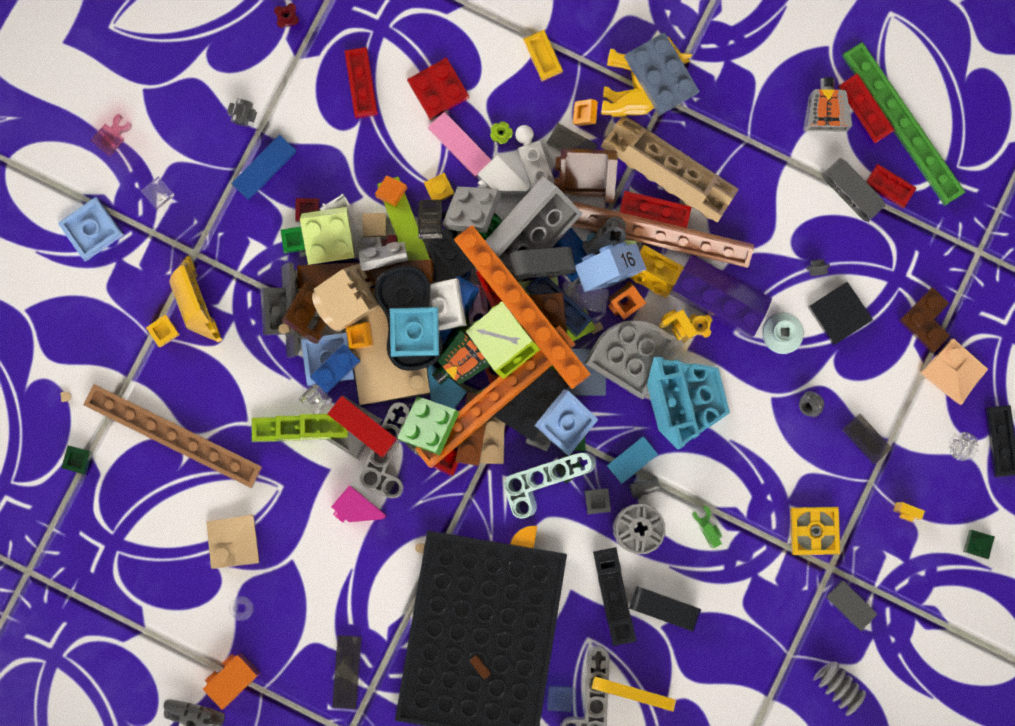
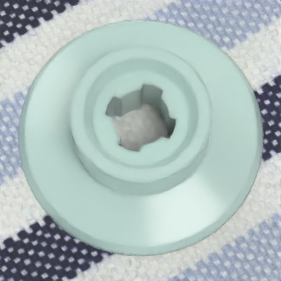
M777 313L767 319L763 326L762 335L769 349L779 354H787L795 351L801 345L804 330L802 324L795 316L789 313ZM781 329L788 330V337L780 335Z

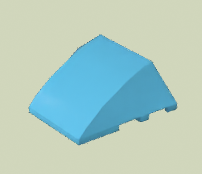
M661 357L653 358L647 387L658 430L678 450L684 447L691 439L699 436L702 431L711 427L730 413L719 368L695 363L687 364L678 360L670 361Z

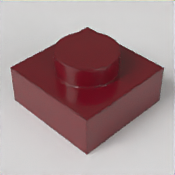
M296 198V223H300L302 213L320 211L319 198Z

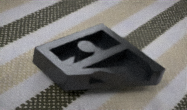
M447 229L428 242L430 257L434 265L435 283L455 279L457 276L463 277L475 267Z

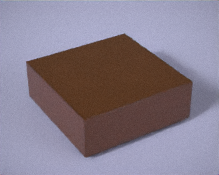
M478 655L473 656L469 660L483 679L491 674L487 666L484 667V663Z

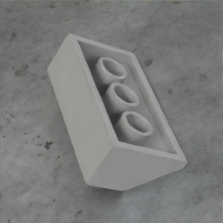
M542 177L485 241L513 275L510 260L511 253L516 252L519 248L520 250L552 248L583 213L557 186L545 177Z

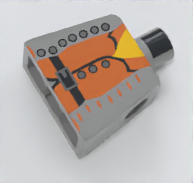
M834 78L820 79V89L813 90L809 95L803 131L847 132L852 127L847 92L845 90H834Z

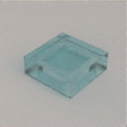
M548 685L547 710L571 712L572 687Z

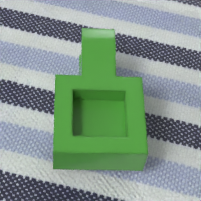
M703 506L705 516L699 518L696 512H692V517L699 524V528L710 548H716L722 544L720 541L722 534L716 525L712 526L709 522L711 517L710 509L707 506Z

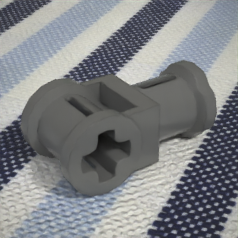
M617 216L609 218L606 224L598 230V234L595 237L582 243V247L587 255L593 253L597 255L602 247L623 243L626 238L625 221Z

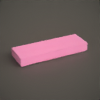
M445 112L428 126V130L475 178L492 161Z

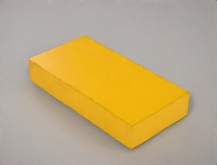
M545 30L523 38L541 81L563 72Z

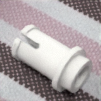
M341 194L325 205L323 203L319 210L350 207V204L346 197Z

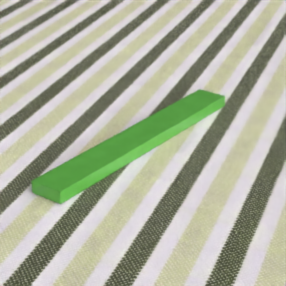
M861 42L842 55L843 59L854 75L856 73L859 74L895 129V135L943 205H947L964 194V189L864 43Z

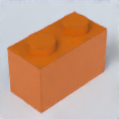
M242 653L236 656L231 654L222 663L224 668L219 673L214 671L205 680L207 685L203 690L222 710L260 674Z

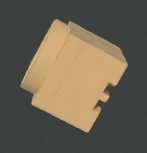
M360 264L342 269L314 288L312 294L314 306L323 321L335 331L343 330L380 307L375 297V290L372 291L370 288L373 286V283L365 281L367 274L365 271H362Z

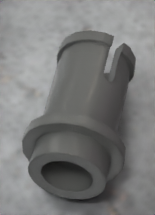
M657 477L641 482L635 480L633 484L629 485L632 497H637L638 499H641L643 495L661 491Z

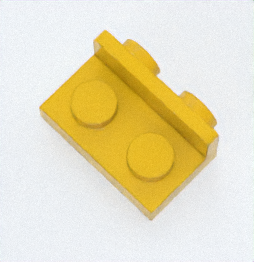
M643 245L640 254L646 270L630 277V279L667 298L684 267Z
M674 309L660 319L661 323L658 327L664 329L672 324L673 328L671 331L674 337L677 338V341L681 340L683 344L697 335L683 309L679 312H676Z

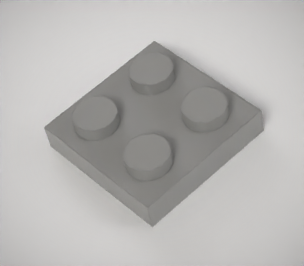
M457 186L442 225L447 230L465 231L473 225L478 232L487 233L501 197L500 191L498 189Z

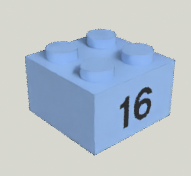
M626 242L615 246L611 244L599 249V254L587 255L582 258L583 262L575 266L584 292L611 287L646 270L637 244L627 245Z

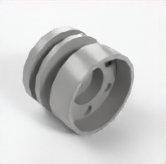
M632 504L623 508L616 515L613 522V535L617 544L624 550L635 554H647L656 550L663 542L666 534L662 515L654 507L646 504ZM638 522L646 527V530L642 531L643 535L641 536L639 533L634 532V528L638 527Z

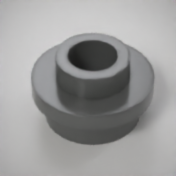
M824 259L810 261L811 265L806 266L810 276L828 274L830 263H825Z

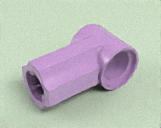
M476 285L479 287V293L468 312L470 327L476 316H485L489 312L487 298L481 285Z

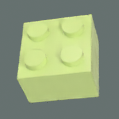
M348 207L301 214L300 223L308 265L355 258V246Z

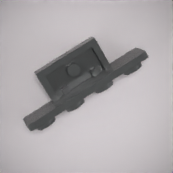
M287 263L281 267L283 288L261 289L263 335H286L287 358H293L298 356L301 350V340L298 338V332L289 327L290 332L284 334L278 330V327L284 324L281 320L297 295V292H295L297 271L294 269L293 263Z

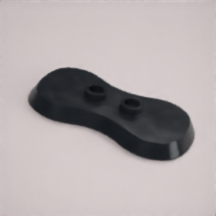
M400 266L385 271L377 279L375 297L388 321V357L401 370L414 371L427 368L437 362L441 355L442 339L440 334L439 356L391 357L390 308L428 307L430 282L426 274L414 266Z

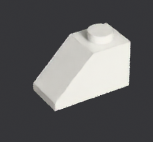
M498 155L477 174L478 185L481 188L498 189L503 196H526L530 190L523 180Z

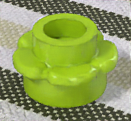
M506 122L495 123L491 127L490 137L499 144L507 143L513 135L512 129L509 128V124Z

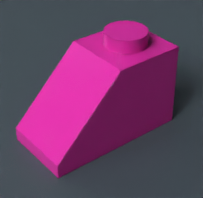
M351 485L346 488L331 506L335 510L333 515L342 523L345 520L348 522L381 520L387 516Z

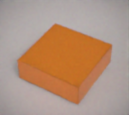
M386 175L375 192V196L396 207L407 190V185Z

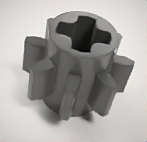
M239 98L235 104L229 103L227 113L229 114L228 116H231L230 121L247 127L249 121L254 123L257 115L256 109H253L254 104Z

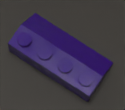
M690 255L673 289L669 293V295L711 316V318L749 339L755 336L772 301L771 297L695 255Z

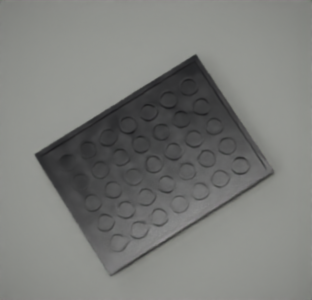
M427 530L395 721L423 726H540L567 554ZM475 655L480 657L484 667L487 666L491 672L485 679L482 678L469 661Z

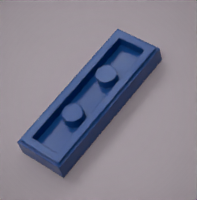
M279 134L231 184L249 201L297 151Z

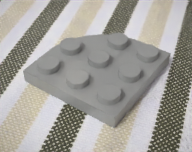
M636 320L620 322L611 326L598 338L584 364L639 399H644L648 392L647 382L653 358L661 357L666 360L677 338L649 322Z

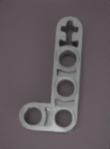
M400 402L393 404L382 424L385 430L394 429L397 433L396 438H398L410 412L408 406ZM404 408L403 412L406 416L400 417L397 422L399 425H402L399 429L395 425L389 424L390 420L395 422L397 418L394 411ZM399 439L388 451L387 460L384 463L376 462V452L371 449L360 475V482L365 488L393 499L400 497L404 491L402 481L386 473L400 443ZM369 472L377 474L378 479L374 485H368L365 481V477ZM391 481H396L399 484V491L394 495L389 494L387 491V485Z
M593 646L587 652L584 717H566L562 720L560 726H566L569 723H574L577 726H592L593 724L607 726L608 693L592 689L590 683L591 679L596 675L609 680V654L602 646ZM597 651H600V654L604 656V659L599 661L600 669L604 668V671L597 670L596 661L592 659V656H595ZM593 700H600L602 702V708L597 712L590 710L589 706Z

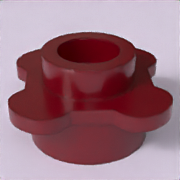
M289 3L284 7H275L274 13L278 18V27H291L299 23V18L295 13L296 6L293 3Z

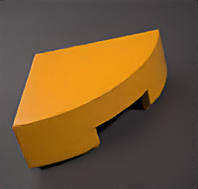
M528 526L519 530L512 538L511 545L534 548L537 526Z

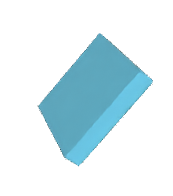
M438 307L390 308L391 357L439 356Z

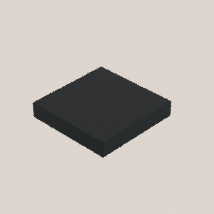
M848 281L808 306V309L833 346L873 321Z

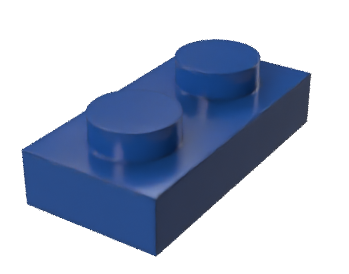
M343 344L310 377L327 394L361 361Z

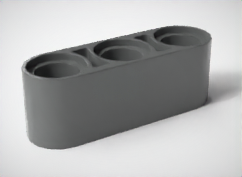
M839 158L822 174L826 183L862 220L869 222L886 206L884 200L845 160Z
M571 247L520 250L510 254L515 279L560 276L576 271Z

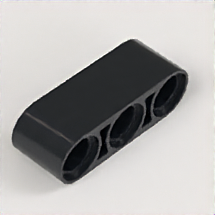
M636 586L629 609L693 632L701 612L700 608Z

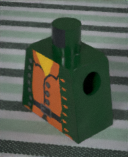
M458 327L442 346L441 355L437 360L442 366L431 375L440 385L449 377H452L458 384H461L489 367L490 364L477 346Z

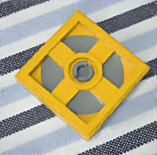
M839 507L790 508L792 555L840 554Z

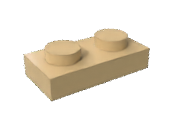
M491 417L486 422L480 463L504 464V423L495 417Z

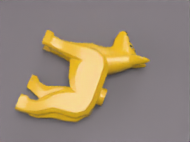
M668 37L682 63H688L690 61L688 58L692 57V54L681 53L671 38ZM610 49L607 66L630 70L634 89L615 92L609 87L604 86L603 98L608 101L603 100L601 114L611 115L612 117L648 114L654 109V106L624 58L625 54L618 53L615 49Z

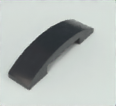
M617 548L594 551L596 572L612 644L617 646L636 642Z

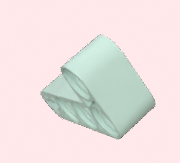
M587 452L577 453L508 476L504 482V489L513 515L520 519L532 516L537 509L533 494L534 490L591 472L596 465L594 456ZM582 459L588 461L585 468L577 467L573 469L572 464L579 463ZM558 464H562L566 468V474L563 477L556 473ZM537 471H540L544 476L541 484L534 480V474ZM515 478L519 479L522 483L519 491H516L512 486ZM521 501H525L529 505V510L526 514L521 512L519 508Z

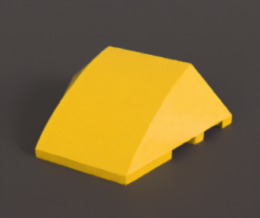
M189 255L185 257L180 266L171 275L169 281L186 328L216 342H220L222 338L215 320L209 315L195 278L198 275Z

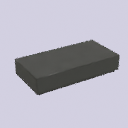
M843 580L826 596L859 631H862L877 615Z

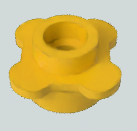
M692 314L689 317L697 335H702L704 338L711 335V316Z

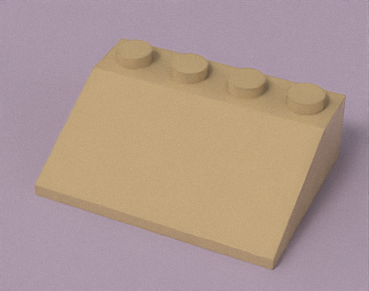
M381 307L352 324L370 322L373 339L372 346L351 350L361 361L354 368L359 405L414 398L417 396L421 397L430 394L426 368L414 371L401 370L389 359L387 354L389 327L386 315Z

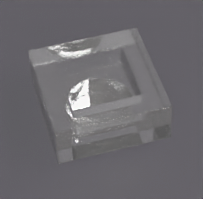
M159 176L141 190L157 210L175 196Z
M316 383L298 398L313 414H318L332 401L329 395Z

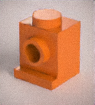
M628 281L625 286L608 297L611 302L608 307L615 316L620 314L623 319H626L646 304L631 281ZM625 296L628 297L626 303H620V300L622 298H624Z

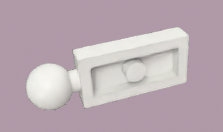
M527 125L518 127L515 136L524 145L518 148V152L531 187L533 188L542 177H545L554 184V178L540 140L532 143L534 136L532 128Z

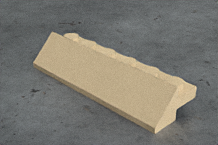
M627 116L621 117L601 145L605 150L617 151V158L625 162L628 167L636 169L645 175L648 180L656 182L668 193L679 197L686 205L694 207L702 212L706 218L712 219L715 222L720 220L739 190Z

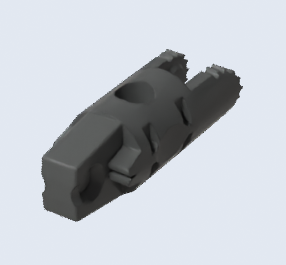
M171 699L165 700L163 705L164 718L189 726H223L225 721L224 713L209 707Z

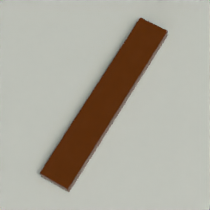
M409 260L365 270L367 274L365 281L367 283L372 282L373 286H375L377 279L385 271L400 266H414L421 269L426 274L430 284L434 283L433 260ZM360 263L297 265V289H300L305 282L310 283L316 288L342 269Z

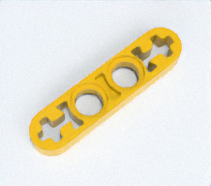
M594 676L592 689L674 712L675 699Z

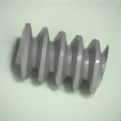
M834 661L822 667L815 674L813 681L821 678L822 680L818 686L821 688L827 685L826 695L834 692L832 701L835 702L840 699L841 702L838 707L842 709L847 706L848 709L845 715L849 716L863 703L866 692L862 689L859 690V685L856 682L852 683V677L849 675L845 676L846 671L843 668L838 669L839 663Z

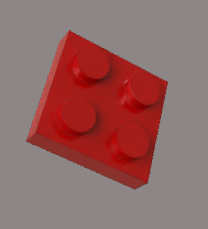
M447 57L407 79L410 88L429 120L469 99L466 89Z

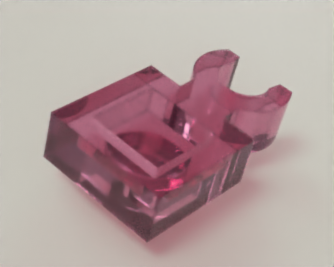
M120 114L113 118V125L111 127L105 123L90 140L109 157L124 142L125 139L120 135L132 128V124L129 121L124 126H119L120 121L123 119Z

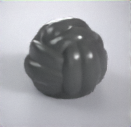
M812 391L804 393L799 402V408L804 415L817 417L823 411L824 400L819 394Z

